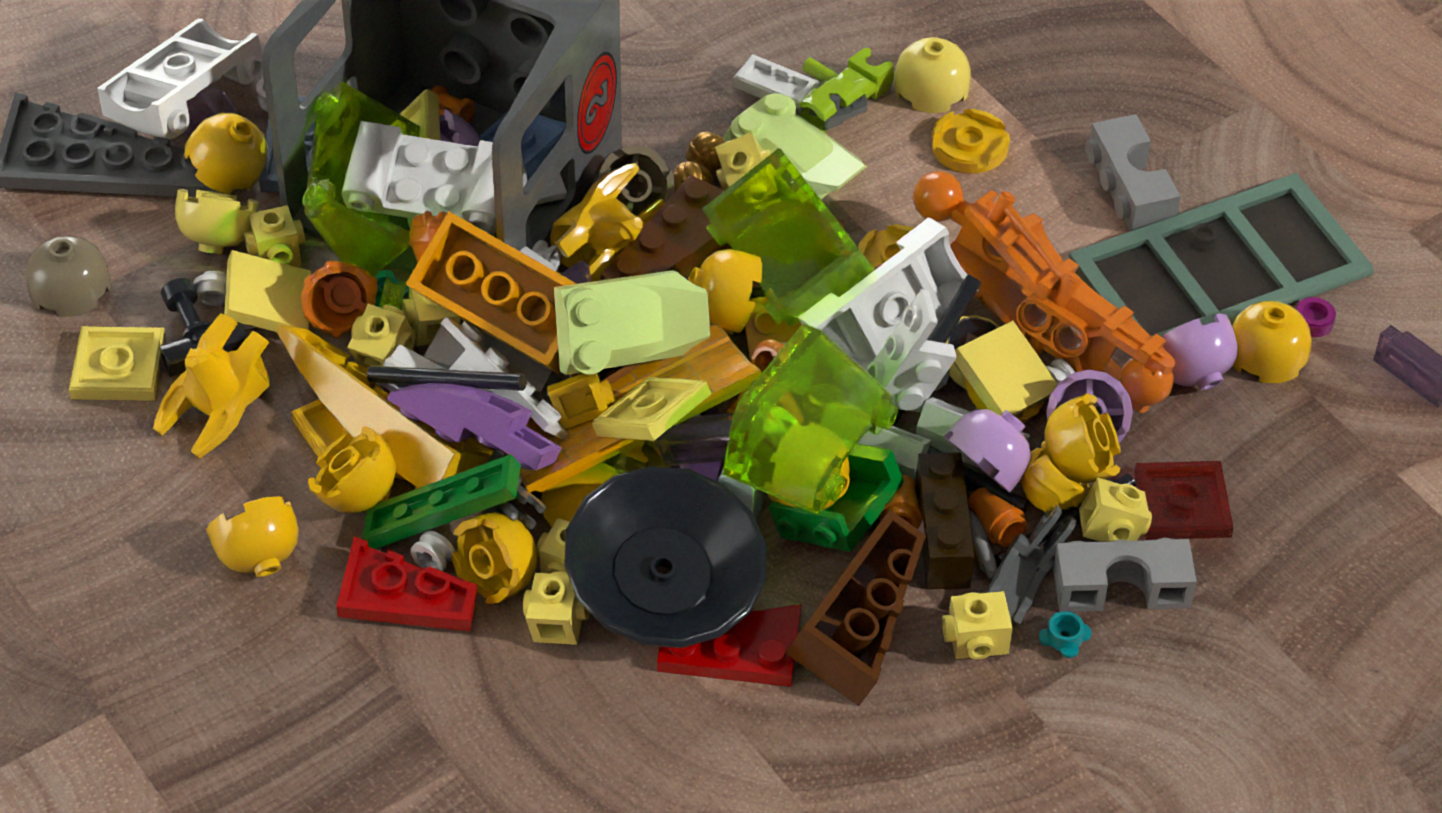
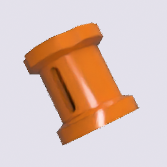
M440 85L435 86L431 90L438 94L439 117L444 115V110H449L462 117L469 124L471 123L475 112V102L469 98L461 100L448 94L447 89Z

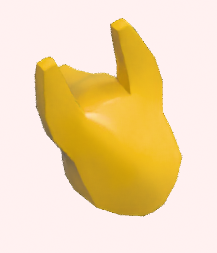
M636 163L626 164L606 173L591 186L579 204L568 210L553 223L550 247L557 245L562 253L560 265L580 270L579 276L584 283L601 281L602 272L630 242L636 239L641 229L665 204L662 199H658L639 215L635 216L623 203L616 199L621 190L639 171Z
M222 313L201 336L197 348H190L185 359L186 371L177 378L165 394L153 429L163 436L181 415L192 406L210 416L206 426L191 449V453L198 458H202L225 441L238 426L246 406L256 400L270 386L269 375L265 363L260 356L269 342L259 333L252 331L237 351L227 352L223 350V346L235 329L237 322Z

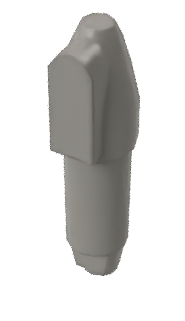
M969 511L973 550L980 570L986 573L988 579H993L997 571V563L988 541V536L976 514Z

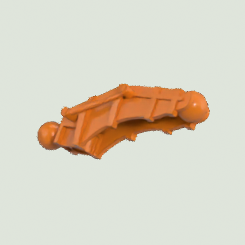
M943 171L929 172L919 179L914 186L912 196L916 211L924 219L931 218L936 222L951 219L962 226L950 247L966 274L975 277L981 282L978 288L979 291L974 296L1004 324L1014 321L1039 357L1042 351L1045 350L1057 359L1065 360L1076 372L1090 369L1108 373L1121 382L1130 395L1132 408L1139 413L1147 412L1151 405L1160 403L1167 398L1173 385L1172 369L1175 365L1174 358L1163 348L1167 340L1157 333L1153 337L1149 335L1132 318L1134 314L1132 310L1126 306L1120 309L1075 274L1079 264L1070 258L1063 261L1046 235L1042 225L1044 219L1034 213L1022 218L1012 206L1016 200L1015 197L1007 191H1002L995 203L994 201L998 194L991 190L971 204L963 199L964 193L961 183L952 174ZM1071 327L1079 331L1080 335L1077 334L1074 330H1072ZM1117 347L1132 356L1124 364L1123 368L1111 358Z

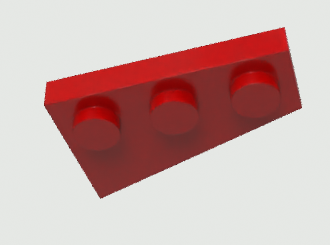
M354 536L336 606L337 616L340 618L470 631L478 597L477 585L431 566L424 569L405 562L401 554L388 550L385 554L368 547V541Z
M802 604L752 611L724 635L685 648L659 646L657 672L791 687L795 660L787 655L786 651L799 634Z

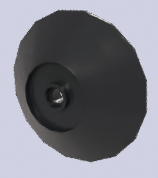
M647 466L614 475L583 498L566 529L564 567L577 600L604 628L641 645L685 648L721 637L750 614L766 582L767 545L753 512L727 486L690 469ZM665 567L670 572L661 574L657 572L656 568Z

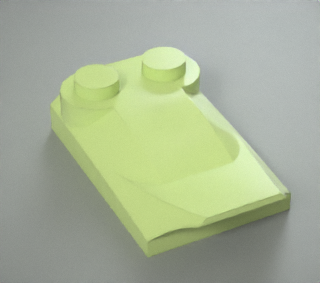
M780 93L768 94L738 115L732 121L731 126L723 137L728 142L752 132L763 151L768 149L777 168V172L771 174L775 186L809 209L830 192L840 189L867 167L861 159L798 115L795 102L790 97Z
M674 270L554 287L560 372L566 375L574 373L593 375L606 368L683 356L691 348L710 337L708 293L706 289L691 283Z

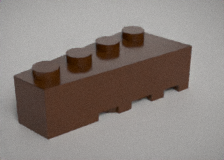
M690 175L641 229L636 239L630 242L602 272L601 280L672 270L678 272L683 277L689 276L694 267L700 268L704 260L713 253L726 249L736 250L743 244L748 247L758 240L759 207Z
M892 510L888 511L786 651L787 655L858 706H860L878 681L881 672L880 667L884 655L888 651L892 639L891 634L896 619L905 601L903 598L907 586L912 579L926 537L925 534Z

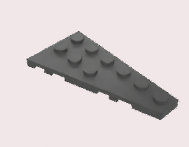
M17 92L14 94L0 143V188L177 197L178 189H185L189 192L188 197L196 198L197 190L219 192L209 188L196 178L195 174L198 170L191 163L190 158L185 159V149L170 145L169 139L156 136L154 139L138 135L136 130L125 125L86 113L75 116L60 111L59 105L46 102L42 106L29 102L27 95Z

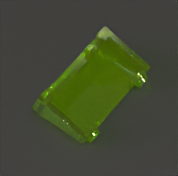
M341 81L329 93H322L314 106L316 120L307 190L304 193L302 203L305 205V215L340 261L357 265L374 276L408 248L409 231L388 221L389 215L362 212L348 208L345 205L341 193L360 122L365 121L401 127L403 135L419 137L420 126Z
M780 147L702 208L712 222L706 226V229L720 246L728 242L734 250L743 251L761 258L762 279L759 284L768 298V301L763 306L778 325L784 320L789 326L800 323L798 317L829 293L841 297L876 270Z
M803 324L739 401L732 418L723 475L819 515L829 500L835 502L839 497L845 482V477L840 475L842 463L867 430L872 434L879 435L883 429L888 431L892 427L898 412V407L893 405L894 397L822 330Z

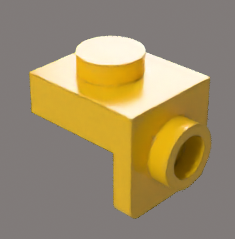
M597 373L593 375L580 374L547 387L553 407L562 416L559 422L564 429L595 419L616 403L609 381L600 382Z

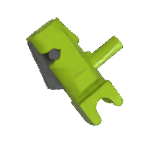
M863 48L848 59V67L837 74L812 57L807 58L802 70L821 81L823 85L819 88H813L799 103L802 108L806 107L799 115L826 133L830 129L843 124V121L867 111L866 99L872 97L876 100L891 88L894 79L893 63L886 61L879 66H871L867 63V58L871 56V49Z

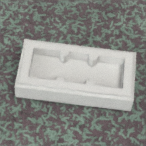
M752 54L733 77V87L759 98L773 93L784 94L795 102L796 113L800 114L806 107L802 108L799 103L813 88L820 87V81Z

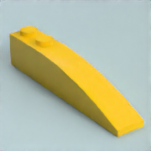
M280 325L277 334L297 368L319 399L353 437L362 434V427L367 426L374 429L384 439L394 457L396 478L407 480L415 486V489L487 463L494 450L480 443L475 436L460 442H450L442 439L435 433V428L423 421H416L404 416L399 410L400 407L388 401L387 398L391 391L377 383H370L368 381L367 371L369 367L355 362H348L347 364L350 355L308 329Z

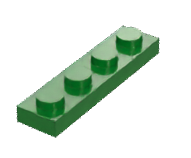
M510 454L377 503L367 510L362 539L368 541V547L377 549L515 499L521 464Z

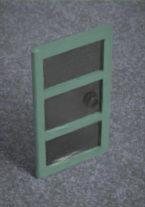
M1297 173L1069 253V258L1079 264L1075 273L1090 288L1120 309L1126 306L1134 312L1132 318L1152 337L1156 333L1163 336L1178 326L1198 318L1202 325L1216 322L1214 316L1219 313L1227 314L1231 325H1233L1236 316L1251 304L1261 301H1278L1292 305L1302 299L1317 296L1371 276L1374 273L1372 264Z

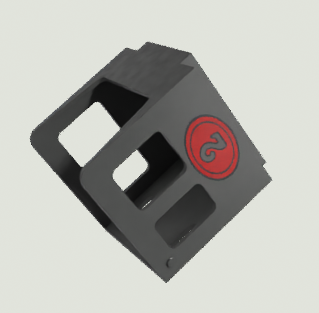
M302 0L271 35L262 56V72L281 206L288 205L293 221L300 219L304 233L409 274H412L418 262L412 248L408 245L410 227L407 218L375 212H362L355 209L347 210L340 206V203L344 200L341 193L361 121L389 125L426 89L431 91L437 85L446 88L448 94L461 100L469 98L475 102V112L470 125L479 136L508 112L500 123L492 144L496 232L487 231V233L518 251L525 246L532 250L539 240L546 241L550 248L553 223L583 200L593 185L592 181L598 165L609 153L622 147L620 0H341L346 39L344 51L300 105L294 67L296 48L337 0ZM350 79L353 103L352 112L343 126L307 168L304 145L305 135L310 126ZM537 115L566 123L562 137L523 187L521 142L526 129ZM560 173L567 191L565 198L537 204Z

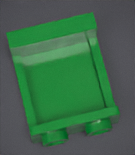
M838 440L846 450L849 460L850 483L846 493L825 510L811 507H790L773 501L768 509L780 537L791 541L795 540L825 548L851 552L883 511L888 501L904 483L893 451Z

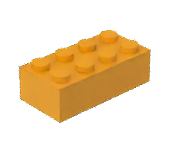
M448 211L407 280L406 285L438 306L468 321L478 329L558 375L560 374L554 287L577 283Z

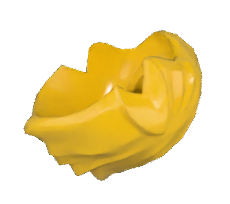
M1044 448L1032 450L1029 465L1021 478V485L1026 498L1044 512H1047V510L1052 511L1056 504L1061 509L1078 507L1090 491L1088 483L1081 485V482H1075L1065 477L1053 465L1047 455H1043L1041 451Z

